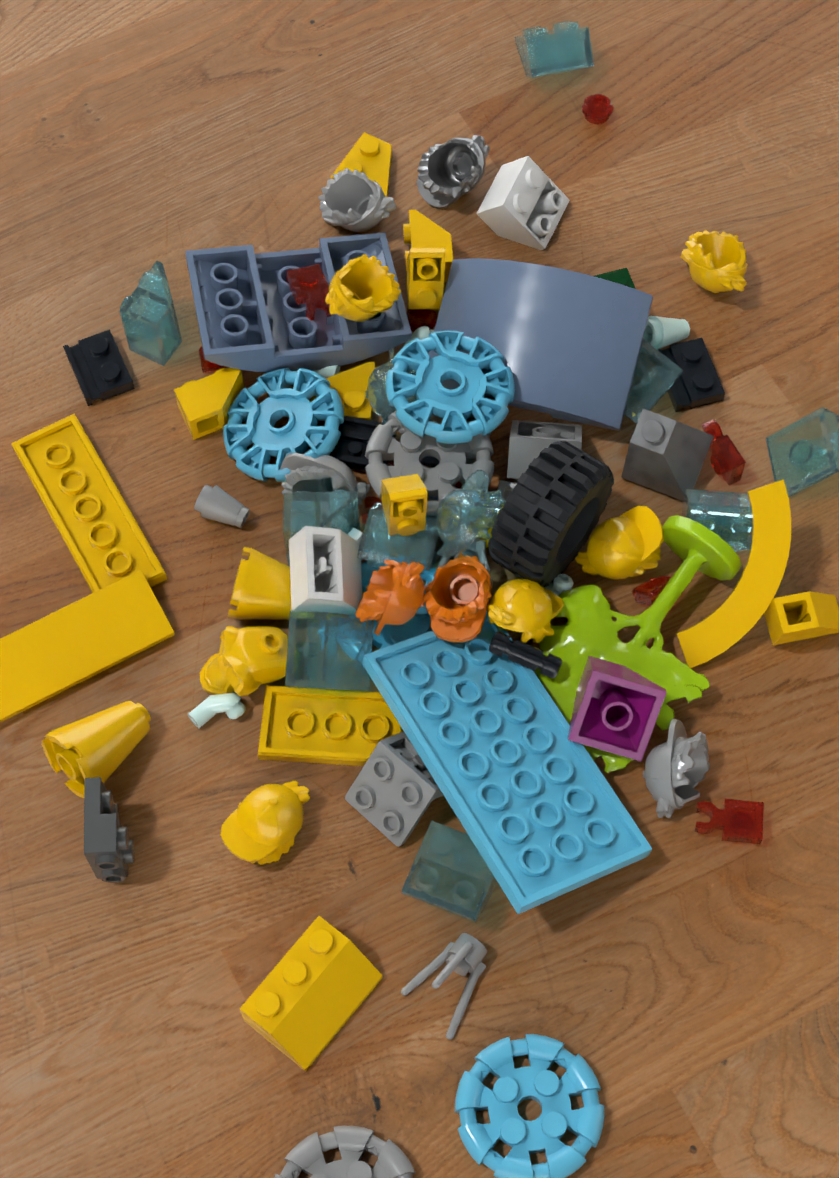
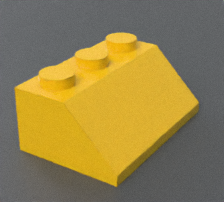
M318 916L240 1007V1012L244 1021L306 1072L381 981L383 975L350 939L321 916Z

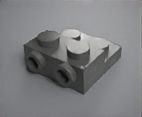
M101 777L85 778L84 855L97 879H102L104 882L117 883L124 881L125 877H128V864L135 861L134 841L129 840L127 826L122 827L119 821L118 804H113L112 791L106 790Z

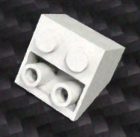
M529 156L501 166L476 214L497 236L538 250H544L570 200Z
M304 526L289 539L292 611L356 616L355 612L363 598L360 543L341 529Z

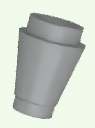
M206 484L201 490L194 506V510L200 512V516L239 528L243 527L250 513L249 508L245 507L217 485L212 487Z

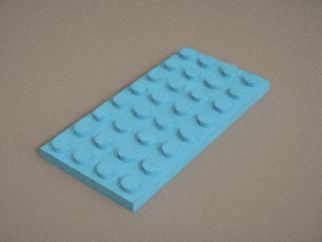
M486 611L481 632L473 640L457 643L448 642L436 637L432 630L365 654L362 665L517 914H520L648 857L652 847L583 744L568 740L570 725L534 671L507 660L508 655L503 654L500 657L489 651L490 643L496 632H501L508 636L509 634L494 622L493 624L489 623L488 611Z

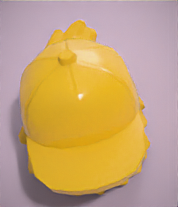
M704 230L689 236V241L685 242L688 248L682 251L680 257L689 264L692 280L703 289L712 291V293L726 292L733 289L744 291L747 282L743 277L747 271L748 264L746 263V249H744L743 242H739L738 235L733 236L731 233L727 234L724 231L721 234L718 231L710 233Z
M363 254L361 257L349 260L331 279L329 292L325 298V303L330 304V314H337L348 320L362 322L374 317L378 313L391 309L394 301H398L401 290L398 289L399 283L394 280L395 274L389 273L388 266H381V261L377 260L375 256L368 257L366 254Z
M636 506L619 517L605 520L597 526L590 535L587 551L578 552L575 560L578 564L583 565V572L591 575L599 574L608 579H626L627 577L642 575L647 569L656 568L658 566L657 561L661 560L660 546L664 541L661 522L656 514L647 506Z
M514 579L501 585L492 596L489 606H487L489 623L493 624L494 622L503 629L522 632L521 641L525 643L533 638V642L540 643L545 636L554 635L550 620L559 614L564 605L563 600L558 595L542 587L537 582L528 579Z
M295 780L283 785L266 784L253 790L239 803L238 808L222 824L220 836L225 846L232 854L252 864L256 861L259 865L279 861L282 853H288L290 847H293L295 836L302 827L303 804L310 799L309 789L305 786H298L299 782Z

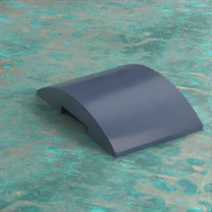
M385 232L319 238V248L255 254L253 245L185 251L205 360L234 369L255 372H271L283 368H289L290 371H298L299 368L314 371L328 366H342L361 361L410 340L412 333L401 293L398 301H394L391 309L378 313L374 317L362 322L348 320L337 314L331 315L329 311L330 304L325 303V298L329 292V285L334 274L342 269L349 260L361 257L363 254H366L368 257L375 256L377 260L381 261V266H388L389 273L395 274L394 280L398 282Z
M454 259L434 332L460 331L464 332V336L476 339L478 336L493 345L504 356L503 363L506 367L511 368L514 378V400L508 406L548 413L552 418L620 431L653 296L609 280L545 265L498 259ZM459 349L460 352L466 353V354H468V355H469V353H470V352H467V351H464V350ZM434 350L428 352L430 359L439 356ZM485 368L481 369L482 372H483V374L492 372L491 369H490V370H486ZM446 379L441 383L444 388L450 390L460 386L453 379ZM485 393V397L494 399L492 395Z

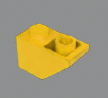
M416 209L409 210V223L403 224L404 244H411V248H445L444 282H447L453 261L451 234ZM405 251L406 271L409 251Z
M410 248L407 257L408 309H440L444 289L445 248Z
M222 368L212 375L199 380L188 381L181 387L174 389L178 409L193 440L223 429L224 425L228 424L227 412L234 399L244 389L240 369Z
M418 474L381 479V500L389 536L397 534L411 536L425 530L428 493Z
M808 591L773 598L764 613L772 645L839 633V607L835 595Z

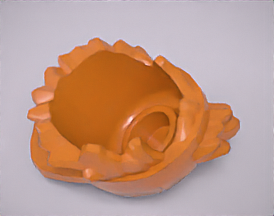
M459 553L458 557L437 568L434 580L429 582L424 589L423 600L428 614H430L431 629L436 637L444 641L453 643L473 640L481 632L486 611L488 610L487 606H489L491 600L492 582L488 571L480 563L477 556L471 557Z
M385 559L384 563L387 565L380 566L379 570L372 572L369 585L366 587L367 591L363 593V598L359 602L355 615L356 618H360V622L375 619L377 623L374 634L379 636L385 624L403 625L415 616L420 607L424 606L423 595L425 585L420 573L425 567L420 562L413 561L408 564L404 561L400 563Z

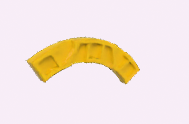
M784 479L747 491L752 514V545L743 573L732 593L719 608L697 624L676 633L686 664L690 668L713 659L737 643L754 627L765 613L779 588L789 558L791 544V510Z

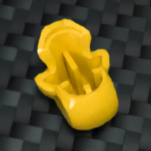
M227 626L220 635L219 653L212 655L200 671L199 679L203 690L210 695L233 693V690L239 696L249 695L257 690L261 684L275 682L292 670L295 659L294 647L288 635L277 627L254 626L238 629L233 626Z

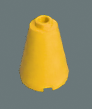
M243 547L241 556L248 557V560L241 559L230 601V605L237 606L236 610L229 609L227 618L318 620L320 613L292 611L290 566L253 548Z
M125 701L50 731L44 736L46 738L42 740V747L55 773L57 774L62 770L70 779L64 784L77 796L84 798L85 778L101 777L104 784L149 732L151 717L142 704Z

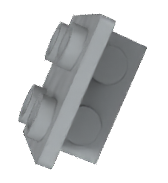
M401 732L378 742L345 795V800L393 844L399 847L405 844L431 802L444 795L407 735Z

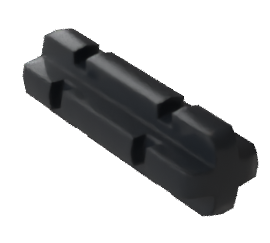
M496 632L489 646L491 653L500 657L503 654L508 655L507 660L533 671L538 668L541 670L540 674L547 677L555 678L562 665L560 657L551 653L548 656L543 655L544 650L518 639L513 642L510 640L511 636L504 633Z

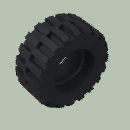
M566 441L553 442L548 448H544L539 456L534 458L529 464L525 473H522L497 516V522L492 528V537L488 543L492 560L521 579L537 582L542 587H547L550 583H553L554 579L559 574H563L568 565L577 557L578 552L586 544L589 535L595 529L602 512L605 510L606 502L612 492L611 487L614 484L613 474L609 466Z

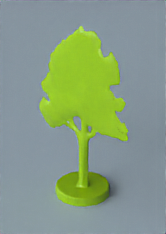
M679 515L669 516L662 527L664 541L683 562L669 579L653 604L639 615L629 616L610 610L608 600L602 594L601 588L596 585L579 586L571 590L562 591L558 595L563 600L564 606L556 617H567L568 622L561 626L551 625L554 635L545 636L539 643L541 650H544L543 655L548 656L551 653L560 657L562 665L555 678L540 674L541 670L536 668L534 673L569 725L571 723L577 688L589 656L626 666L666 689L667 693L656 720V724L661 730L669 729L670 722L674 719V710L666 705L668 702L686 697L689 703L694 699L702 697V691L709 688V681L704 674L696 673L672 653H666L662 650L664 643L660 627L663 619L697 571L712 578L725 581L732 580L740 570L742 563L739 556L719 535L690 518ZM639 626V631L630 642L623 643L617 637V632L622 628ZM650 638H653V646L649 649L646 643ZM583 745L593 760L602 756L606 764L604 771L607 773L623 769L629 762L634 760Z

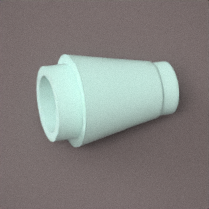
M649 316L642 346L651 350H658L686 339L690 333L689 324L685 319Z

